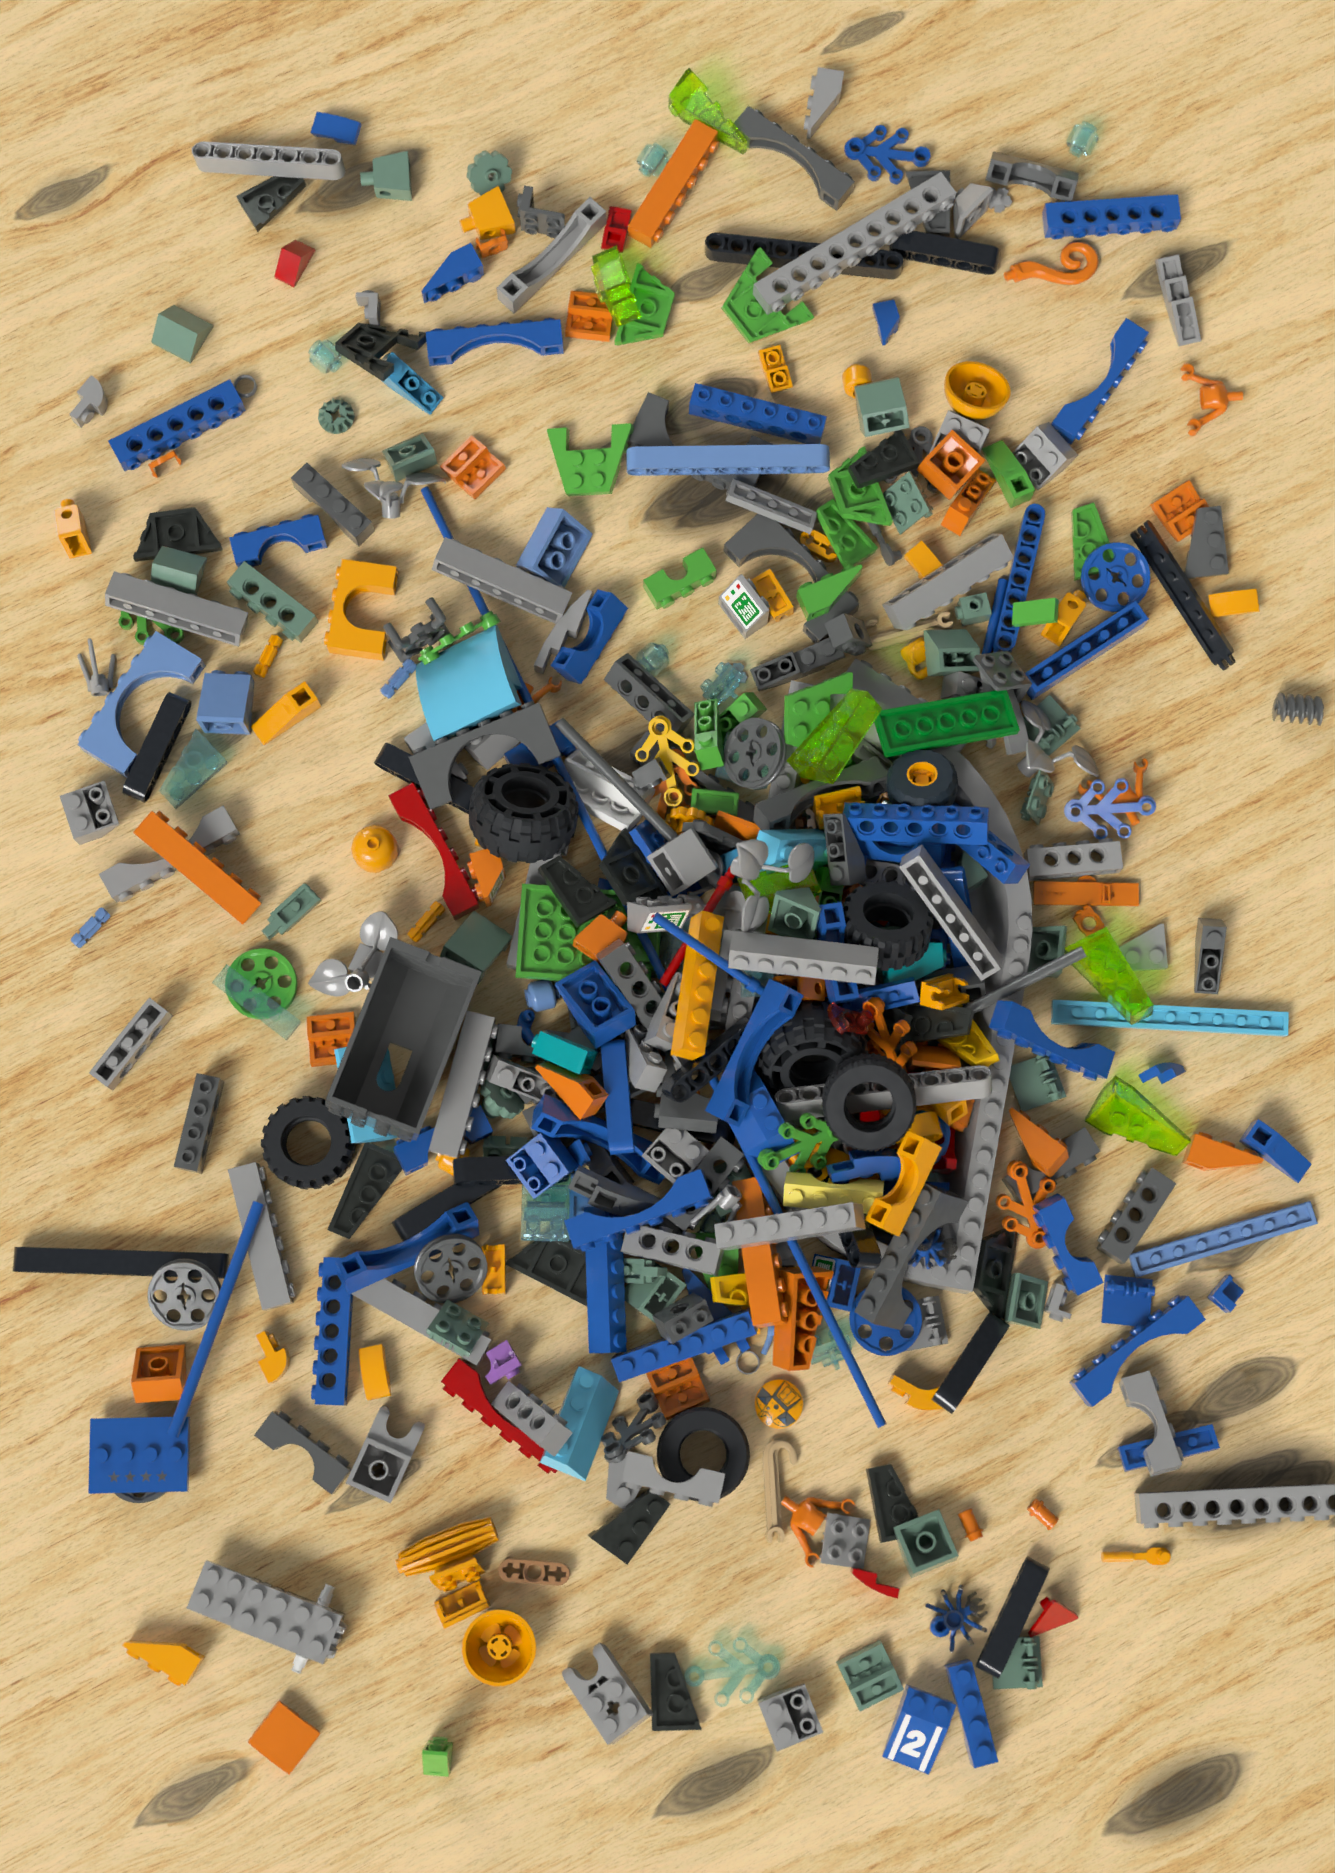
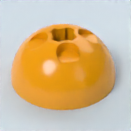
M966 361L953 365L947 371L944 381L945 396L949 405L959 415L973 420L987 419L1000 412L1007 404L1011 394L1010 385L1006 378L995 368L980 362Z
M492 1610L481 1614L469 1625L463 1637L462 1655L464 1663L477 1680L487 1685L506 1686L517 1682L529 1671L535 1659L536 1641L533 1631L521 1616L511 1611Z

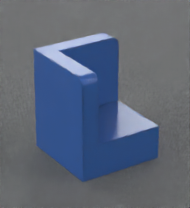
M1230 1274L1225 1275L1207 1296L1225 1313L1231 1312L1236 1307L1235 1302L1244 1292L1243 1289L1232 1281L1234 1277Z

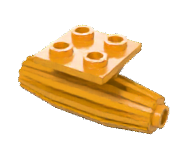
M491 1517L460 1523L427 1536L399 1552V1558L395 1560L399 1573H404L406 1577L435 1571L434 1575L429 1576L430 1581L440 1591H451L458 1587L457 1584L467 1581V1583L474 1582L481 1578L480 1575L486 1573L485 1568L473 1556L499 1541V1537Z

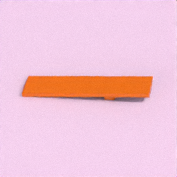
M1034 881L1033 901L1034 905L1085 906L1088 904L1089 906L1138 907L1139 883Z

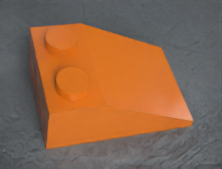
M927 1041L915 1044L917 1053L910 1057L906 1063V1070L915 1073L961 1068L959 1056L941 1043H938L937 1046H930Z

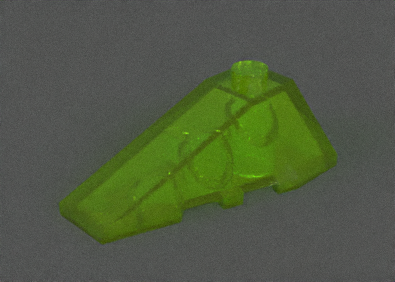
M688 68L669 94L668 108L670 112L690 126L695 119L718 131L719 142L741 154L746 153L747 140L730 118H724L721 105L718 101L715 103L711 101L706 94V91L709 89Z
M1116 1075L1100 1091L1085 1118V1122L1104 1134L1126 1137V1141L1132 1143L1134 1140L1142 1142L1151 1149L1177 1156L1191 1143V1139L1135 1087Z

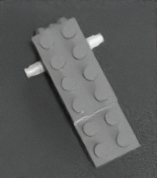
M206 1560L187 1605L189 1610L296 1653L291 1670L301 1674L302 1669L305 1667L308 1658L321 1664L326 1663L329 1658L334 1659L338 1651L336 1648L337 1644L341 1642L342 1634H344L348 1626L343 1622L345 1613L329 1607L333 1596L332 1593L335 1589L331 1585L325 1584L318 1601L315 1602L209 1560Z

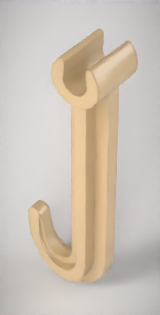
M942 612L938 615V618L918 623L906 631L897 629L870 637L872 646L868 647L867 650H881L924 637V630L952 629L953 621L949 622L950 613ZM877 619L864 622L866 629L877 625Z
M780 1439L767 1444L762 1457L767 1524L765 1539L768 1543L773 1542V1532L778 1534V1542H783L785 1539L781 1520L778 1450L780 1448L787 1449L791 1464L797 1463L795 1448L791 1443Z

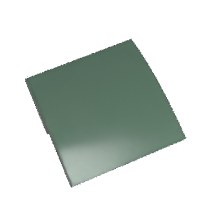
M881 1640L836 1661L860 1712L904 1690Z

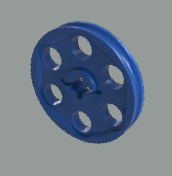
M1108 543L1096 548L1085 560L1081 571V585L1087 599L1099 609L1109 612H1119L1134 601L1139 603L1146 595L1150 584V569L1147 560L1138 549L1126 543ZM1106 549H1110L1114 553L1111 562H1106L1103 559L1102 555ZM1128 553L1134 554L1136 558L1132 566H1128L1124 560ZM1091 567H1096L1099 570V577L1096 580H1092L1088 576V571ZM1110 572H1119L1118 578L1120 579V582H1112L1113 576ZM1136 574L1143 578V584L1139 588L1134 587L1132 584V578ZM1100 588L1104 589L1107 593L1106 599L1102 602L1098 601L1095 596L1096 591ZM1121 592L1128 595L1129 600L1126 605L1118 603L1117 598Z
M902 1287L903 1301L909 1300L914 1305L913 1311L905 1324L913 1327L914 1334L910 1338H903L900 1330L872 1324L854 1312L866 1289L859 1293L853 1302L852 1311L849 1316L850 1328L856 1341L867 1351L880 1356H893L909 1349L917 1340L922 1327V1313L915 1297ZM861 1325H869L871 1327L872 1334L869 1338L864 1339L859 1336L858 1329ZM883 1337H890L893 1340V1347L888 1351L882 1350L879 1346V1341Z

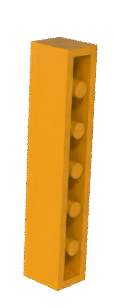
M702 910L691 917L688 934L719 955L724 916ZM688 945L686 946L670 1055L694 1060L705 1054L717 965Z

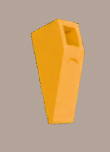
M304 681L278 700L251 728L262 744L266 745L321 708V705Z
M129 1640L122 1645L127 1649L126 1653L137 1660L141 1657L148 1662L147 1666L157 1673L163 1671L169 1675L167 1679L177 1686L190 1683L205 1656L183 1643Z

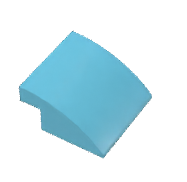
M497 625L440 652L439 658L426 665L422 661L416 664L419 697L434 742L444 737H447L449 740L457 736L456 732L466 728L470 730L478 726L477 724L482 721L493 719L506 711L522 705L517 694V690L521 689L522 685Z

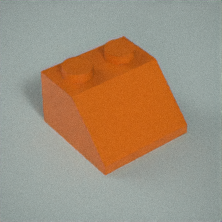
M951 430L926 456L916 470L947 499L951 500L986 460L955 431Z
M185 1344L136 1348L131 1378L135 1402L179 1400L187 1380Z

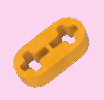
M813 529L810 534L801 533L799 544L807 546L811 555L828 563L838 559L836 553L826 554V549L832 547L827 536ZM810 536L813 537L814 543L811 542L809 545H807L806 539H808Z

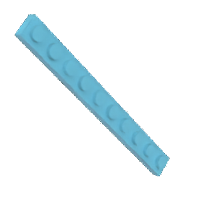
M1052 1000L1051 1024L1286 1037L1288 1036L1289 1012Z

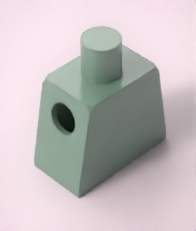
M408 151L374 158L373 171L360 172L361 186L374 185L377 198L412 201Z

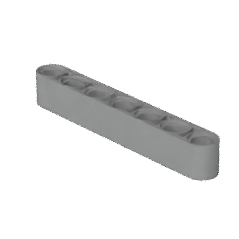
M204 141L196 143L192 148V154L197 167L202 172L338 180L346 173L341 154L334 149Z

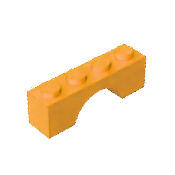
M907 1131L897 1151L901 1161L898 1181L889 1193L874 1199L865 1221L899 1237L942 1147Z

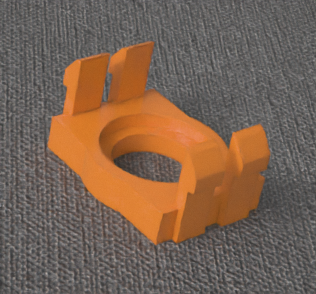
M500 229L501 237L480 244L478 237H476V250L478 249L482 258L507 250L508 240L505 230Z
M174 450L148 464L153 477L158 478L153 468L173 457L181 465V459L177 457Z
M1088 904L1082 910L1075 912L1072 918L1088 941L1096 939L1100 934L1107 931L1099 915ZM1091 917L1095 920L1096 926L1093 930H1087L1083 927L1084 918Z

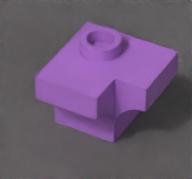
M508 1340L486 1352L491 1362V1369L485 1377L490 1385L505 1376L509 1380L520 1373L518 1368L523 1365Z

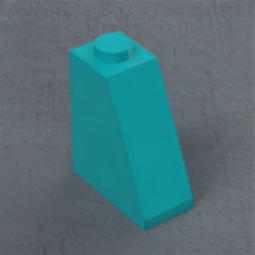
M929 943L928 950L924 953V956L909 967L903 966L900 970L889 968L888 971H882L883 984L914 977L916 982L941 969L946 963L947 958L946 950L943 949L942 943Z
M540 1031L532 1041V1047L534 1048L532 1054L577 1074H590L598 1053L596 1050L547 1031Z

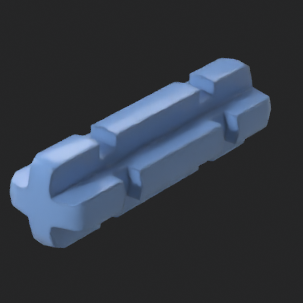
M406 659L402 664L403 667H399L390 677L388 684L385 683L382 686L380 692L388 699L391 698L395 693L394 690H398L409 678V673L412 674L416 670V663L411 659Z
M99 908L94 913L96 916L94 918L91 917L79 929L80 933L74 934L71 942L75 946L82 948L86 944L85 940L87 938L90 939L102 927L101 923H105L110 918V914L104 908Z

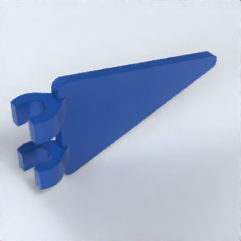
M682 1269L688 1294L694 1292L706 1300L713 1320L732 1314L723 1303L713 1302L712 1292L689 1269ZM746 1339L736 1341L742 1353L750 1349ZM722 1347L706 1352L707 1354L714 1352L721 1365L730 1361Z

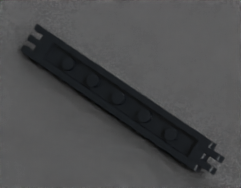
M1147 520L1144 522V526H1139L1137 531H1133L1130 534L1131 538L1147 560L1214 665H1219L1225 671L1229 668L1228 664L1232 666L1236 663L1232 656L1234 649L1152 522Z

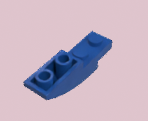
M885 1148L878 1151L856 1149L848 1151L850 1160L826 1165L832 1183H846L850 1179L857 1177L868 1178L873 1176L874 1173H877L882 1181H895L900 1176L901 1161L897 1154L898 1149Z

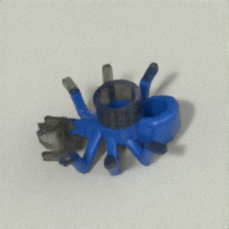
M942 1225L936 1229L934 1237L930 1233L908 1261V1264L916 1267L920 1259L925 1257L926 1269L933 1268V1263L930 1262V1253L938 1266L941 1267L945 1263L950 1264V1260L957 1258V1255H953L958 1249V1246H953L957 1245V1242H953L954 1238H949L935 1243L939 1239L940 1232L944 1226ZM938 1255L944 1256L945 1258L940 1260Z
M963 1585L958 1586L956 1610L949 1601L944 1589L941 1590V1594L949 1610H943L929 1603L925 1604L926 1608L943 1614L934 1617L930 1622L929 1628L936 1637H945L951 1630L950 1652L954 1651L955 1633L958 1629L961 1630L971 1646L974 1645L972 1638L963 1625L964 1622L984 1633L987 1632V1628L967 1618L968 1615L980 1618L988 1614L987 1611L978 1614L985 1607V1604L978 1605L982 1598H974L970 1601L977 1594L976 1592L967 1596L965 1608H961Z

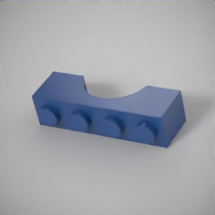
M313 514L304 515L301 519L295 521L285 520L280 522L279 525L272 527L261 526L256 531L249 533L245 531L238 532L233 537H229L238 568L244 561L251 567L261 565L266 550L278 542L295 543L305 553L328 548L318 515L314 516Z
M596 591L586 607L589 615V630L585 639L575 647H562L550 665L567 681L582 684L628 610L611 592Z
M857 840L862 853L868 855L867 859L901 863L902 856L923 845L936 865L942 867L946 855V844Z
M842 902L819 905L821 912L816 930L817 940L845 943L846 923ZM824 979L830 1005L852 1002L859 998L857 983Z
M481 1105L477 1108H472L470 1117H474L471 1131H466L464 1138L470 1145L493 1133V1129ZM429 1125L422 1128L416 1141L411 1140V1142H407L401 1139L396 1141L397 1145L394 1146L393 1151L406 1176L428 1165V1152L435 1127L432 1128Z
M1057 1193L1033 1205L1032 1207L1035 1211V1214H1033L1034 1221L1039 1228L1042 1227L1045 1233L1042 1236L1048 1249L1052 1248L1055 1256L1052 1259L1057 1269H1061L1064 1274L1062 1281L1066 1289L1079 1296L1102 1284L1103 1280L1094 1261L1087 1256H1072L1067 1250L1065 1235L1074 1217L1065 1198Z
M965 1659L946 1664L945 1669L960 1715L970 1764L974 1768L997 1763L998 1758L972 1661Z

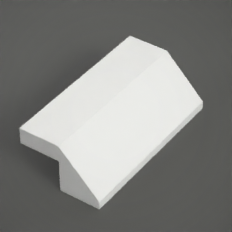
M578 749L565 759L564 765L589 814L621 831L627 828L628 832L640 821L642 814ZM612 767L649 804L655 789H649L645 786L638 790L633 784V777Z

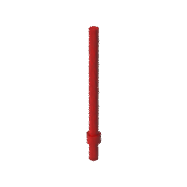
M730 867L725 875L721 876L718 880V886L703 911L713 913L724 893L730 890L733 885L732 880L735 877L731 873ZM684 942L659 980V983L665 987L668 986L685 958L687 944Z

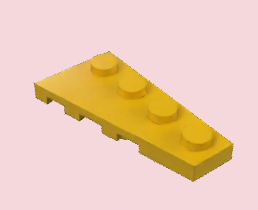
M745 1273L710 1277L713 1302L750 1307Z

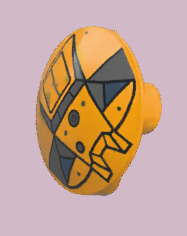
M772 1380L765 1383L757 1392L754 1403L755 1411L765 1425L776 1429L787 1428L799 1419L803 1409V1399L800 1391L792 1383L786 1380Z

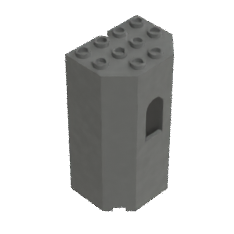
M390 937L326 1097L325 1107L329 1108L328 1111L332 1114L351 1119V1124L357 1127L364 1128L365 1125L374 1128L373 1132L381 1136L387 1137L390 1134L407 1142H411V1140L416 1141L481 971L444 957L435 956L429 951ZM392 1043L411 1050L412 1053L399 1086L393 1091L382 1090L378 1086L376 1078L389 1044Z

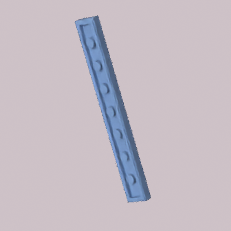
M1311 1201L1132 1253L1129 1256V1261L1134 1276L1137 1278L1316 1225L1318 1222Z

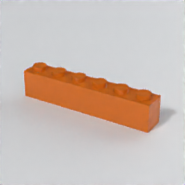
M696 119L693 121L629 223V237L649 248H652L655 242L658 243L664 233L663 228L666 224L669 225L672 222L677 206L681 207L684 203L685 193L688 188L692 189L697 181L696 176L699 171H703L707 166V158L710 153L714 154L719 146L717 130Z
M160 810L157 813L151 811L133 833L243 925L262 904L258 900L261 896L251 887L246 890L240 885L243 881L233 872L228 875L223 870L225 865L217 858H208L204 854L207 850L195 841L194 844L186 839L188 834L179 826L175 829L167 823L170 819Z
M756 1177L732 1181V1185L742 1194V1198L739 1200L742 1206L736 1213L737 1220L774 1215ZM778 1243L741 1248L752 1324L757 1328L786 1324L787 1316H789V1307L787 1302H784L783 1297L786 1286L783 1277H780L779 1268H782V1260L776 1250V1244Z

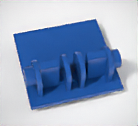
M1105 1275L1101 1323L1127 1326L1142 1324L1144 1326L1150 1322L1148 1317L1151 1313V1298L1155 1295V1286H1152L1153 1279Z

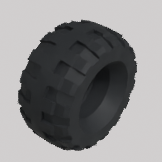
M510 763L502 765L501 768L495 767L491 769L473 787L469 805V826L474 837L478 840V844L483 849H488L490 854L515 863L517 861L536 863L539 860L546 861L553 858L554 854H560L570 844L571 838H574L577 826L579 806L572 786L569 782H565L564 777L558 773H553L548 768L540 765L534 766L530 765V763L513 765Z
M812 1001L802 1002L798 1006L793 1018L774 1031L757 1058L760 1077L774 1096L777 1091L784 1088L825 1084L828 1076H830V1073L839 1063H842L849 1057H854V1055L858 1056L868 1053L867 1039L861 1024L842 1007L838 1006L835 1008L829 1003L822 1001L821 1003H812ZM808 1055H823L828 1057L826 1059L814 1062H805L798 1060Z

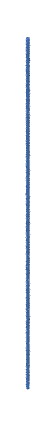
M429 487L422 488L421 493L443 538L454 539ZM467 586L481 616L490 612L480 591ZM508 650V653L510 655V658L512 660V663L522 685V688L519 689L518 692L524 704L533 701L516 667V664ZM561 757L553 759L552 761L558 774L564 777L565 782L570 783L576 794V801L579 806L578 815L602 861L607 853L605 846ZM623 905V907H624V909H625V911H626V913H627V906H626V905ZM636 933L660 980L665 969L648 934ZM671 981L669 982L667 987L662 985L665 992L668 989ZM717 1076L709 1082L713 1091H715L719 1083ZM744 1153L773 1214L783 1213L758 1163L757 1157ZM787 1241L877 1428L886 1425L887 1423L798 1241Z

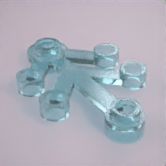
M737 1637L733 1641L734 1650L738 1653H744L754 1662L752 1664H743L723 1648L720 1641L713 1640L708 1645L710 1654L720 1657L730 1666L702 1670L699 1666L692 1665L685 1670L684 1678L688 1685L696 1687L703 1680L731 1677L724 1688L718 1691L714 1697L715 1703L719 1707H725L729 1703V1697L746 1675L756 1674L748 1687L741 1689L739 1692L741 1702L749 1704L753 1701L754 1693L765 1679L771 1680L778 1675L780 1671L778 1659L771 1654L760 1655L748 1645L745 1638ZM738 1640L744 1641L745 1647L743 1649L736 1648L735 1644ZM714 1643L720 1645V1651L717 1653L711 1650V1646ZM767 1662L773 1666L769 1672L763 1669V1665ZM692 1672L699 1674L697 1681H692L689 1678ZM749 1691L751 1698L744 1700L742 1698L743 1692ZM720 1694H724L727 1697L725 1703L717 1701V1697Z

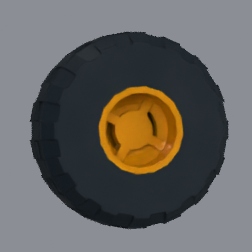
M920 749L903 754L892 763L887 773L886 787L889 801L892 804H907L910 806L953 805L958 790V776L953 763L944 755L931 750Z

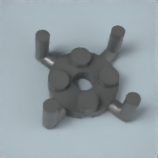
M433 597L425 601L432 612L430 615L431 621L425 625L422 622L415 624L410 629L412 633L401 639L391 623L383 626V629L390 638L388 643L401 663H404L406 659H410L413 655L419 654L423 650L421 647L427 644L429 646L434 645L441 638L450 634L444 624L446 617Z

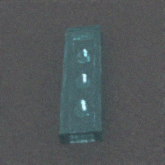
M227 964L212 982L286 1041L302 1023Z

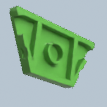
M639 263L636 265L614 344L617 346L663 337L675 298V292L669 287L662 285L657 277L651 276Z
M865 446L861 447L857 454L851 459L845 460L841 467L836 468L828 475L831 490L842 518L890 526L893 520L879 483L877 482L858 489L848 472L849 466L867 453Z

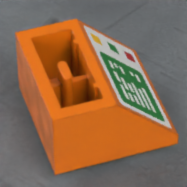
M482 849L470 853L471 861L467 862L472 879L478 880V883L474 884L479 901H485L486 907L492 905L506 875L501 858L490 854L488 849Z

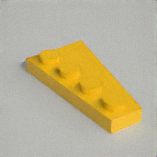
M972 1020L969 1035L937 1040L971 1066L980 1065L988 1067L999 1061L997 1052L974 1020Z

